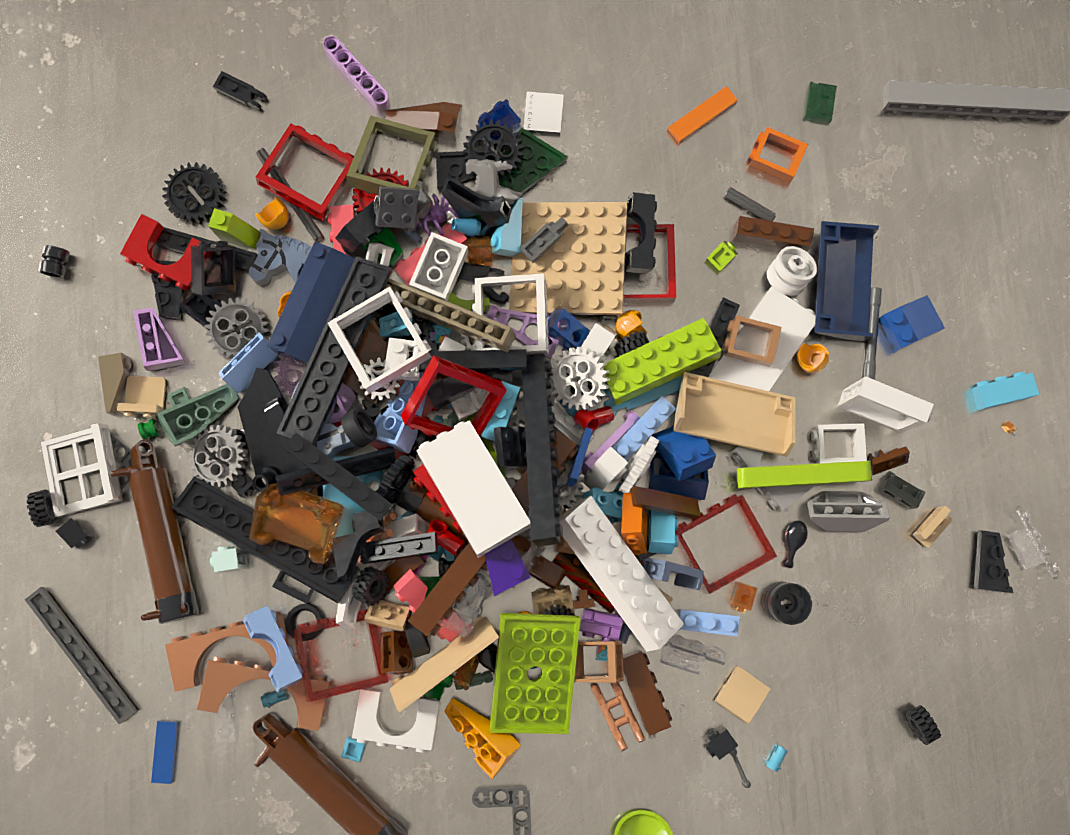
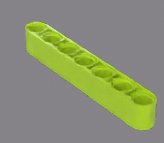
M871 461L737 468L739 489L873 481Z

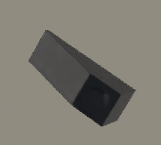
M476 371L478 373L486 375L485 371ZM448 377L430 386L427 394L433 406L441 409L478 387Z

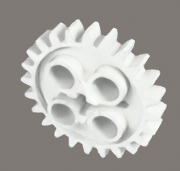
M577 347V349L569 348V352L562 351L563 356H557L559 362H552L555 366V369H552L554 374L550 376L554 382L553 387H555L552 394L558 393L556 400L563 399L562 405L569 404V409L576 407V410H580L583 407L585 410L589 409V406H596L595 401L597 403L601 402L600 396H606L603 389L609 388L605 381H609L610 378L605 377V374L610 371L603 369L607 363H600L602 356L595 358L596 351L590 353L589 348L583 350L582 347ZM585 362L588 364L587 372L583 369ZM567 367H569L571 370L569 376L566 374ZM589 381L593 384L592 390L588 389ZM571 386L575 388L574 395L570 391Z
M651 436L646 444H642L637 454H634L627 466L628 470L622 477L624 481L619 488L621 492L628 493L631 487L636 486L641 477L645 475L656 453L654 449L659 442L658 439Z

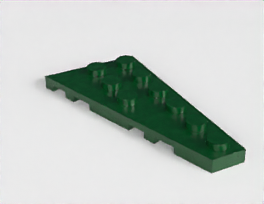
M521 127L518 131V138H522V144L520 145L524 146V150L521 151L523 158H519L521 165L515 164L517 171L511 169V176L505 173L504 179H502L499 175L498 181L500 186L523 194L566 161L568 156ZM505 150L503 155H509L511 151ZM480 215L467 217L476 218L477 221L481 222V225L485 222Z

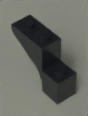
M453 178L445 179L442 195L460 219L480 215L488 227L509 223L512 208L504 196L485 197Z
M367 511L353 513L352 528L356 533L333 538L331 551L336 561L334 573L344 581L352 578L365 542L372 536L385 532L383 519L380 522Z

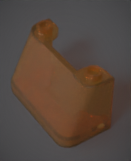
M271 484L256 497L249 539L261 545L277 539L309 550L308 556L313 562L324 564L328 560L331 545H333V538L336 536L344 507L337 502L303 491L280 496L277 484Z

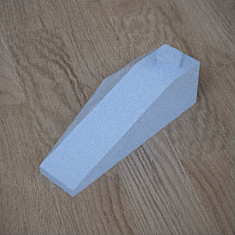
M419 372L420 378L418 381L406 380L399 388L400 393L394 401L390 400L387 404L389 407L384 414H379L375 419L374 424L377 429L375 441L388 447H393L395 450L410 453L417 438L418 429L412 430L409 426L404 425L401 413L424 374L423 372ZM425 397L415 415L422 416Z

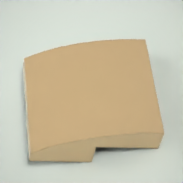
M737 666L727 683L721 688L715 702L746 724H749L768 695L770 688L740 666Z

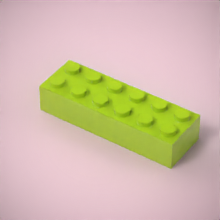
M702 318L606 362L607 365L603 369L610 371L605 374V377L610 378V380L605 381V384L609 386L608 391L617 406L682 376L684 372L689 373L694 369L719 359L721 348L706 320Z

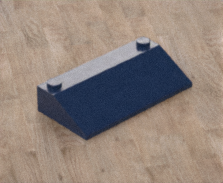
M821 221L814 333L857 341H868L873 337V333H868L873 237L879 229V225Z
M314 242L267 344L272 351L308 364L355 258L332 247Z

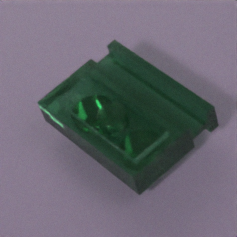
M812 81L809 83L804 119L810 118L827 123L832 121L836 85L816 84Z

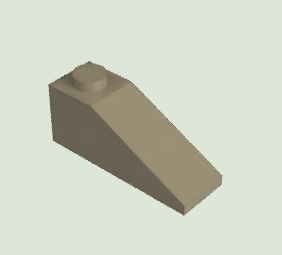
M121 352L98 356L105 410L110 415L117 414L118 403L121 402L126 388L127 377L130 376L131 361L129 357Z

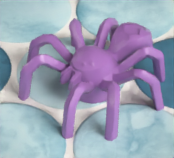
M434 193L432 198L435 205L432 203L426 217H420L427 218L424 220V228L429 237L431 233L427 222L433 220L439 233L444 235L438 223L446 220L447 212L450 211L457 219H460L452 208L447 207L448 201L444 205L445 198L443 195L441 205H439V199ZM420 221L417 223L418 227H421Z

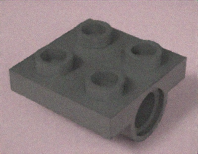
M379 186V194L376 195L374 200L375 225L377 227L415 228L419 190Z

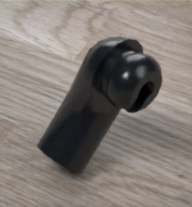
M490 286L483 287V293L490 300L500 305L506 304V301L509 300L507 293L501 292L499 295Z

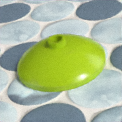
M637 810L628 813L619 821L614 835H673L668 823L658 814L646 810Z

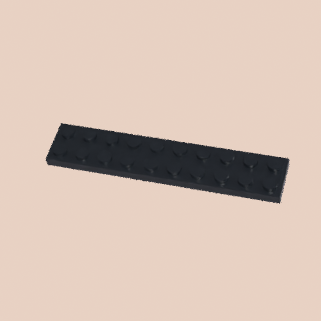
M356 256L276 432L277 434L290 439L297 432L315 446L351 365L328 322L383 291L393 271L390 267ZM374 311L343 329L355 353Z
M195 476L171 507L176 513L338 604L360 571V568L356 566L351 579L344 581L338 578L334 573L336 561L332 552Z

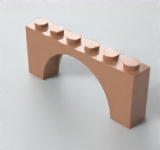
M279 611L275 612L278 628L283 629L286 637L284 640L287 646H291L294 652L291 636L285 627L286 614L280 615ZM241 621L229 624L227 629L222 630V627L219 626L209 629L210 633L203 635L202 631L190 634L191 638L183 640V636L171 639V643L165 644L175 692L200 685L199 670L202 660L215 643L229 636H241L251 639L245 624L241 625ZM251 639L267 652L272 666H275L276 652L273 646L262 639Z
M214 656L213 660L208 659L196 709L218 713L223 699L232 689L249 680H271L268 675L270 671L265 670L266 666L254 664L253 667L245 666L246 662L234 660L233 664L225 662L226 658ZM303 673V678L299 683L286 689L292 695L297 707V727L319 731L329 682L324 681L325 677L313 675V679L306 678L305 673Z

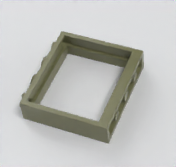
M370 115L347 173L348 186L379 194V186L414 188L420 192V184L425 181L427 171H425L426 167L431 165V153L436 151L437 141H435V133ZM377 131L425 144L409 187L361 174Z

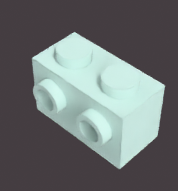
M230 546L219 547L217 552H212L210 566L214 569V572L247 569L245 551Z

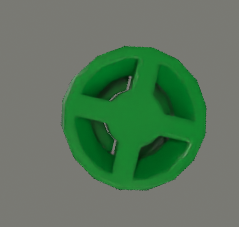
M154 418L149 419L147 423H138V430L142 439L150 440L151 437L161 436L160 428Z

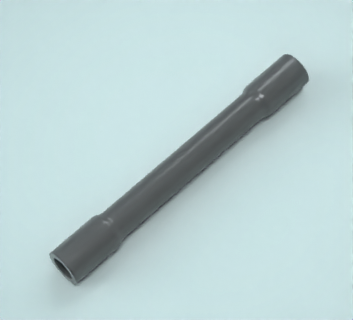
M879 287L871 288L868 333H873V337L867 341L866 363L864 365V377L875 380L876 350L882 288Z

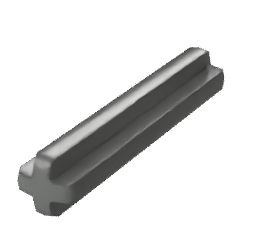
M732 187L725 193V197L764 220L773 221L776 217V213Z

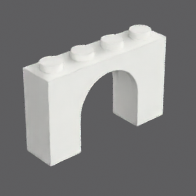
M360 689L352 738L357 739L359 743L366 744L369 741L377 742L376 745L388 747V744L396 745L397 749L408 750V747H412L421 753H427L428 750H432L440 700L420 697L414 726L405 733L395 734L386 730L379 719L382 690Z

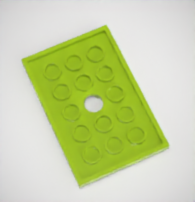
M500 613L490 719L491 733L569 734L580 628L579 616ZM533 666L540 667L542 670V675L537 680H530L527 677L528 670Z

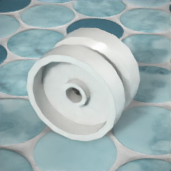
M794 246L785 247L769 266L767 278L775 290L785 295L794 296L800 294L813 279L817 272V266L814 259L803 249Z

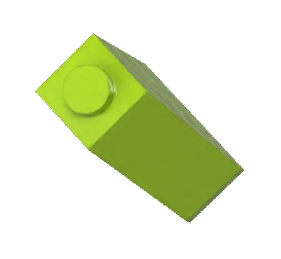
M214 208L208 225L220 240L256 250V244L261 235L260 231L234 214Z

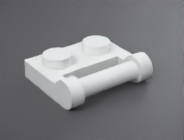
M389 338L384 373L406 361L408 349H414L413 356L421 352L415 340ZM419 365L396 379L418 381L420 378V373L418 372Z

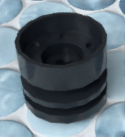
M780 581L773 583L766 589L763 594L762 605L765 613L774 621L796 625L808 618L812 609V600L808 591L801 585ZM787 600L786 604L781 605V601Z

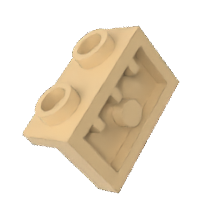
M947 506L937 507L914 532L913 536L925 547H930L952 522V518L948 516L951 510Z
M560 585L557 590L540 588L531 592L535 614H545L544 610L547 608L550 611V606L552 605L554 609L556 605H560V608L564 605L567 610L569 608L575 615L569 585Z
M379 600L380 603H375V606H369L365 615V623L403 631L406 622L411 618L409 607L403 604Z

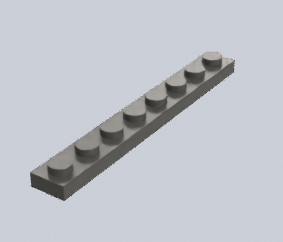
M38 588L24 599L117 723L121 724L133 715L137 709L45 588Z

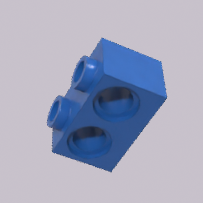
M564 308L554 309L548 319V335L562 343L561 346L566 350L581 347L591 332Z

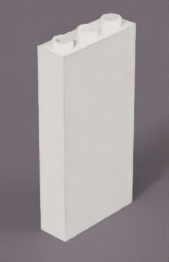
M773 286L767 291L749 317V319L782 327L773 364L770 367L727 357L724 356V353L711 371L709 378L769 391L815 325L814 311L803 308L798 300L787 297L775 290ZM744 325L737 334L734 349L764 356L769 331Z
M469 420L458 423L454 426L455 429L449 432L444 431L436 437L437 439L432 442H424L416 451L479 558L529 529L531 526L529 518Z

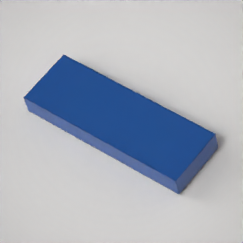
M587 427L581 435L576 450L577 454L574 457L566 485L569 487H573L579 478L593 433L592 429Z
M157 721L151 783H173L179 725L177 721Z

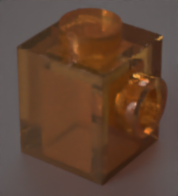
M490 236L468 238L467 245L465 246L468 247L467 256L469 263L483 264L484 262H492Z
M735 582L729 602L730 605L734 606L733 610L745 613V610L751 611L758 588L741 582Z

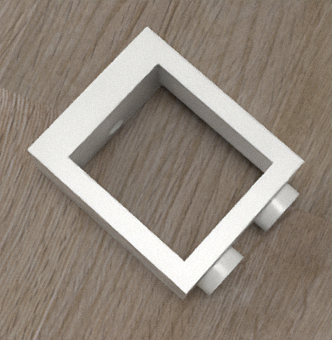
M864 423L829 424L813 427L811 439L814 441L815 449L812 451V457L816 464L867 461ZM851 430L853 457L825 458L823 431Z

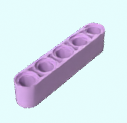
M335 36L326 37L323 40V47L327 57L376 110H387L390 106V100L386 90ZM331 46H336L335 49H329ZM343 59H348L347 62H341ZM355 72H361L357 76L353 75ZM367 85H373L370 89H365ZM379 98H385L384 101L377 102Z

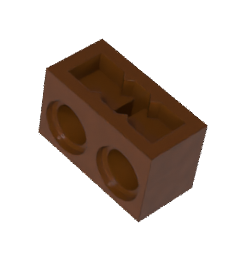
M393 630L380 633L381 674L401 675L411 673L412 651L406 632Z

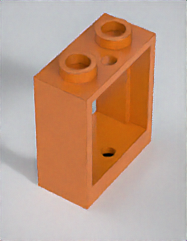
M767 127L764 133L760 132L756 140L759 145L757 149L753 148L749 156L752 159L749 166L790 183L797 172L808 144ZM767 138L796 150L788 169L759 157Z
M623 493L621 525L623 540L634 555L647 554L648 511L644 508L634 507L631 493Z

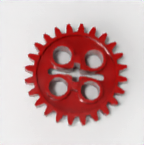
M381 167L378 173L375 169H373V174L366 172V175L369 177L409 187V181H404L403 174L398 177L397 170L391 174L390 168H388L387 172H384ZM357 188L353 189V194L355 195L352 196V200L354 201V208H357V214L368 206L378 194H368V191Z

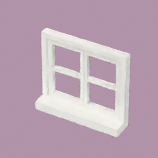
M93 424L90 429L41 442L55 517H63L123 500L119 478L111 477L110 472L115 471L117 468L108 425ZM94 439L98 463L82 467L78 443ZM73 445L77 469L59 473L55 449ZM100 470L104 494L88 498L84 474ZM78 476L83 500L65 505L61 481Z

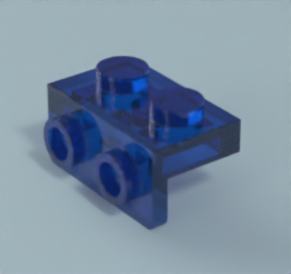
M505 99L504 101L497 102L488 113L484 112L479 117L478 125L483 127V121L489 125L490 120L493 121V124L500 120V125L503 126L507 122V128L509 129L512 126L518 125L521 119L509 106V101ZM495 135V136H493L491 139H492V140H498V139L501 138V137L498 136V135Z

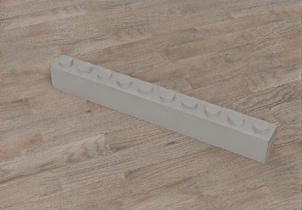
M894 79L888 81L883 88V109L1066 118L1070 115V90L1065 88L1047 89V87L1029 88L1028 86L1011 87L1010 85L992 86L991 84L981 86L974 85L973 83L962 85L954 82L942 84L936 81L922 83L917 80L902 82Z

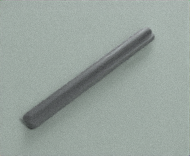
M264 148L256 152V155L264 164L269 157L268 153ZM274 165L269 173L271 177L291 188L277 166ZM289 203L316 242L320 241L324 236L309 213Z

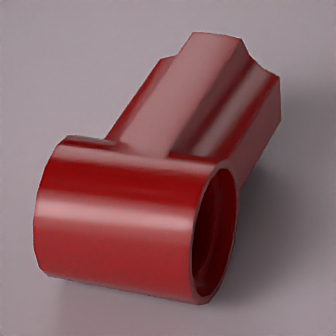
M608 405L591 411L580 409L574 416V422L584 430L586 427L592 429L593 432L598 426L614 420V413Z
M438 519L431 521L427 533L436 532L438 534V546L440 545L454 556H457L464 548L465 542L448 531L447 524L444 521Z

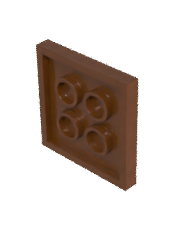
M366 329L356 355L362 365L370 366V360L372 359L376 363L377 358H380L381 362L384 363L387 356L388 343ZM350 365L343 384L375 404L379 397L376 396L373 400L371 399V393L367 396L365 395L366 389H360L362 383L358 381L359 377L352 365ZM379 366L373 369L376 371H381L385 367ZM379 388L375 392H383L385 388Z

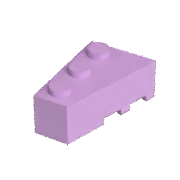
M154 308L133 311L143 367L146 371L185 365L183 358Z

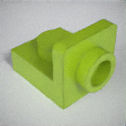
M723 241L707 259L721 271L738 255L736 252L737 248L730 241L728 243Z

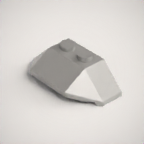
M822 491L807 503L810 520L825 531L865 532L890 519L886 502L879 501L863 492Z

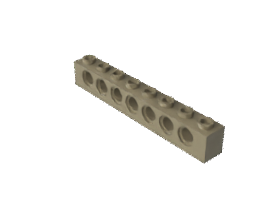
M390 278L385 286V289L391 287L394 293L398 291L403 300L400 303L403 308L407 307L412 311V314L507 353L516 337L512 328Z

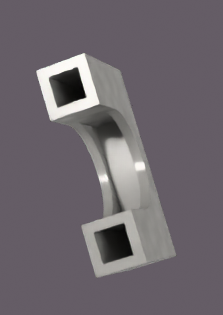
M737 446L731 451L734 454L732 457L739 465L742 464L744 468L761 467V457L764 451ZM815 485L761 487L757 489L762 495H766L769 498L770 506L775 511L778 510L780 512L784 511Z

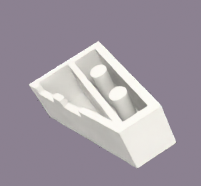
M599 321L594 325L581 347L583 350L589 348L590 353L596 351L595 358L602 356L600 363H604L607 358L605 354L608 349H613L617 342L615 338L618 333ZM585 362L583 369L587 372L588 364ZM568 367L566 373L570 375L571 370Z
M610 447L585 474L583 483L590 490L594 487L603 490L613 479L617 481L628 470L625 467L628 462Z

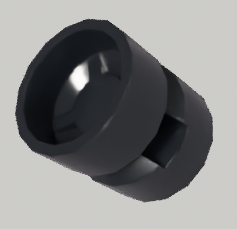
M44 245L42 257L45 260L40 261L38 272L55 278H64L66 267L63 264L68 262L70 252L60 247Z

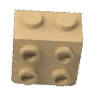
M128 376L125 403H118L117 411L124 413L126 417H136V414L146 418H155V415H158L157 413L164 411L166 379L163 377Z

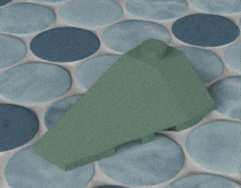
M225 384L157 413L159 424L167 439L176 447L194 439L239 398L234 389Z

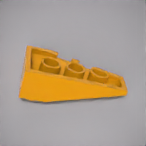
M454 698L450 700L444 711L456 731L461 732L465 737V745L467 748H472L477 756L475 758L477 764L493 779L514 757L521 745L510 733H491L490 720Z

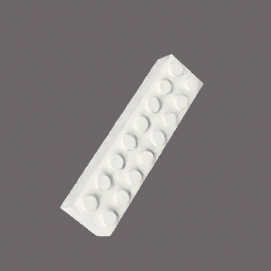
M592 496L578 501L559 518V524H562L563 538L646 652L659 650L684 623Z

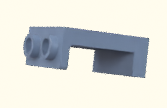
M643 558L642 567L651 579L668 582L670 572L676 574L674 585L700 590L704 571L665 560Z

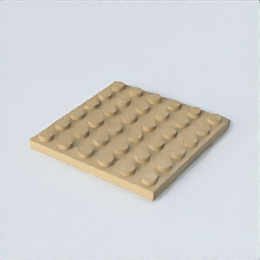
M522 203L521 246L547 222L553 221L555 223L563 217L569 225L562 231L564 233L563 236L534 263L522 251L512 256L511 276L545 275L547 281L548 314H552L554 309L564 308L570 314L623 315L628 203ZM536 283L511 285L509 310L537 314Z

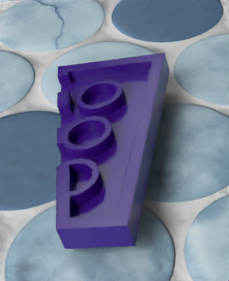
M511 539L485 554L494 597L531 578Z

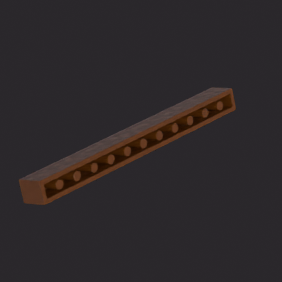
M557 430V442H554V448L557 449L558 460H555V464L558 467L560 476L566 468L564 466L568 460L572 461L576 456L577 444ZM526 470L511 490L528 517L529 513L527 512L530 508L528 471ZM469 543L408 622L427 637L435 636L442 627L440 626L444 619L448 620L453 614V607L456 603L460 604L465 599L467 589L470 586L474 587L480 579L478 575L481 571L488 569L485 554L478 558Z

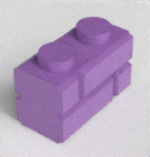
M584 608L579 631L583 632L582 636L594 638L595 635L602 636L603 641L619 640L623 619L619 615Z

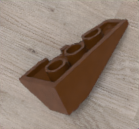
M439 102L386 110L385 119L434 132L436 138L456 141L462 105Z

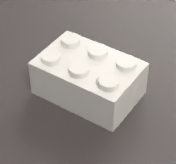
M431 232L409 286L448 301L468 255V247Z

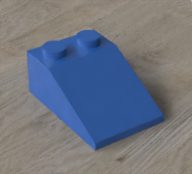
M928 295L900 306L879 318V324L894 353L945 329Z
M674 426L651 435L659 440L656 448L679 482L713 467L716 454L704 438L674 431Z

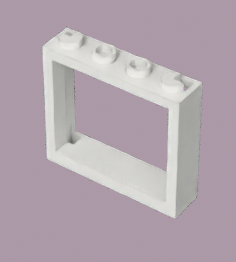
M532 274L475 278V285H472L475 303H473L472 309L474 313L482 316L483 287L536 283L538 345L511 346L509 350L526 349L527 355L549 354L547 281L545 275ZM478 340L473 343L474 350H500L495 347L484 348V343Z
M391 287L386 288L328 322L362 385L369 394L432 358L429 353L432 350L426 339L421 340L419 336L422 334L416 323H411V313L407 307L403 308L400 303L403 301L398 291L394 293ZM392 301L421 352L371 381L343 329Z
M864 377L843 390L837 407L902 433L929 422L933 416L931 414L934 404L871 378Z

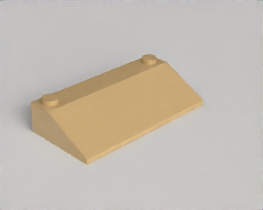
M683 373L675 413L674 431L788 456L795 445L796 397L692 373Z
M481 615L471 622L473 626L404 678L400 675L392 681L393 686L390 688V692L399 713L499 638V632L487 616L484 618Z

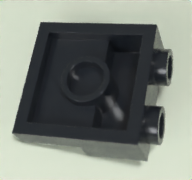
M525 427L494 428L498 468L527 467Z

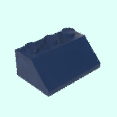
M655 453L648 468V489L705 500L709 484L708 470L679 482L662 455Z

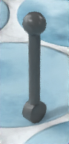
M734 749L729 754L735 760L744 781L743 786L749 788L751 783L747 780L738 760L737 750Z

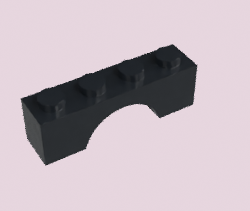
M633 192L627 197V216L633 219L639 226L641 238L637 247L626 252L625 272L647 274L653 270L656 263L653 251L656 247L654 231L656 230L657 221L654 218L657 210V201H655V195Z

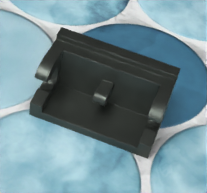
M888 471L878 489L910 509L918 508L926 493L896 476L891 471Z

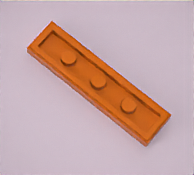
M726 86L670 125L667 130L679 144L737 103L738 100Z

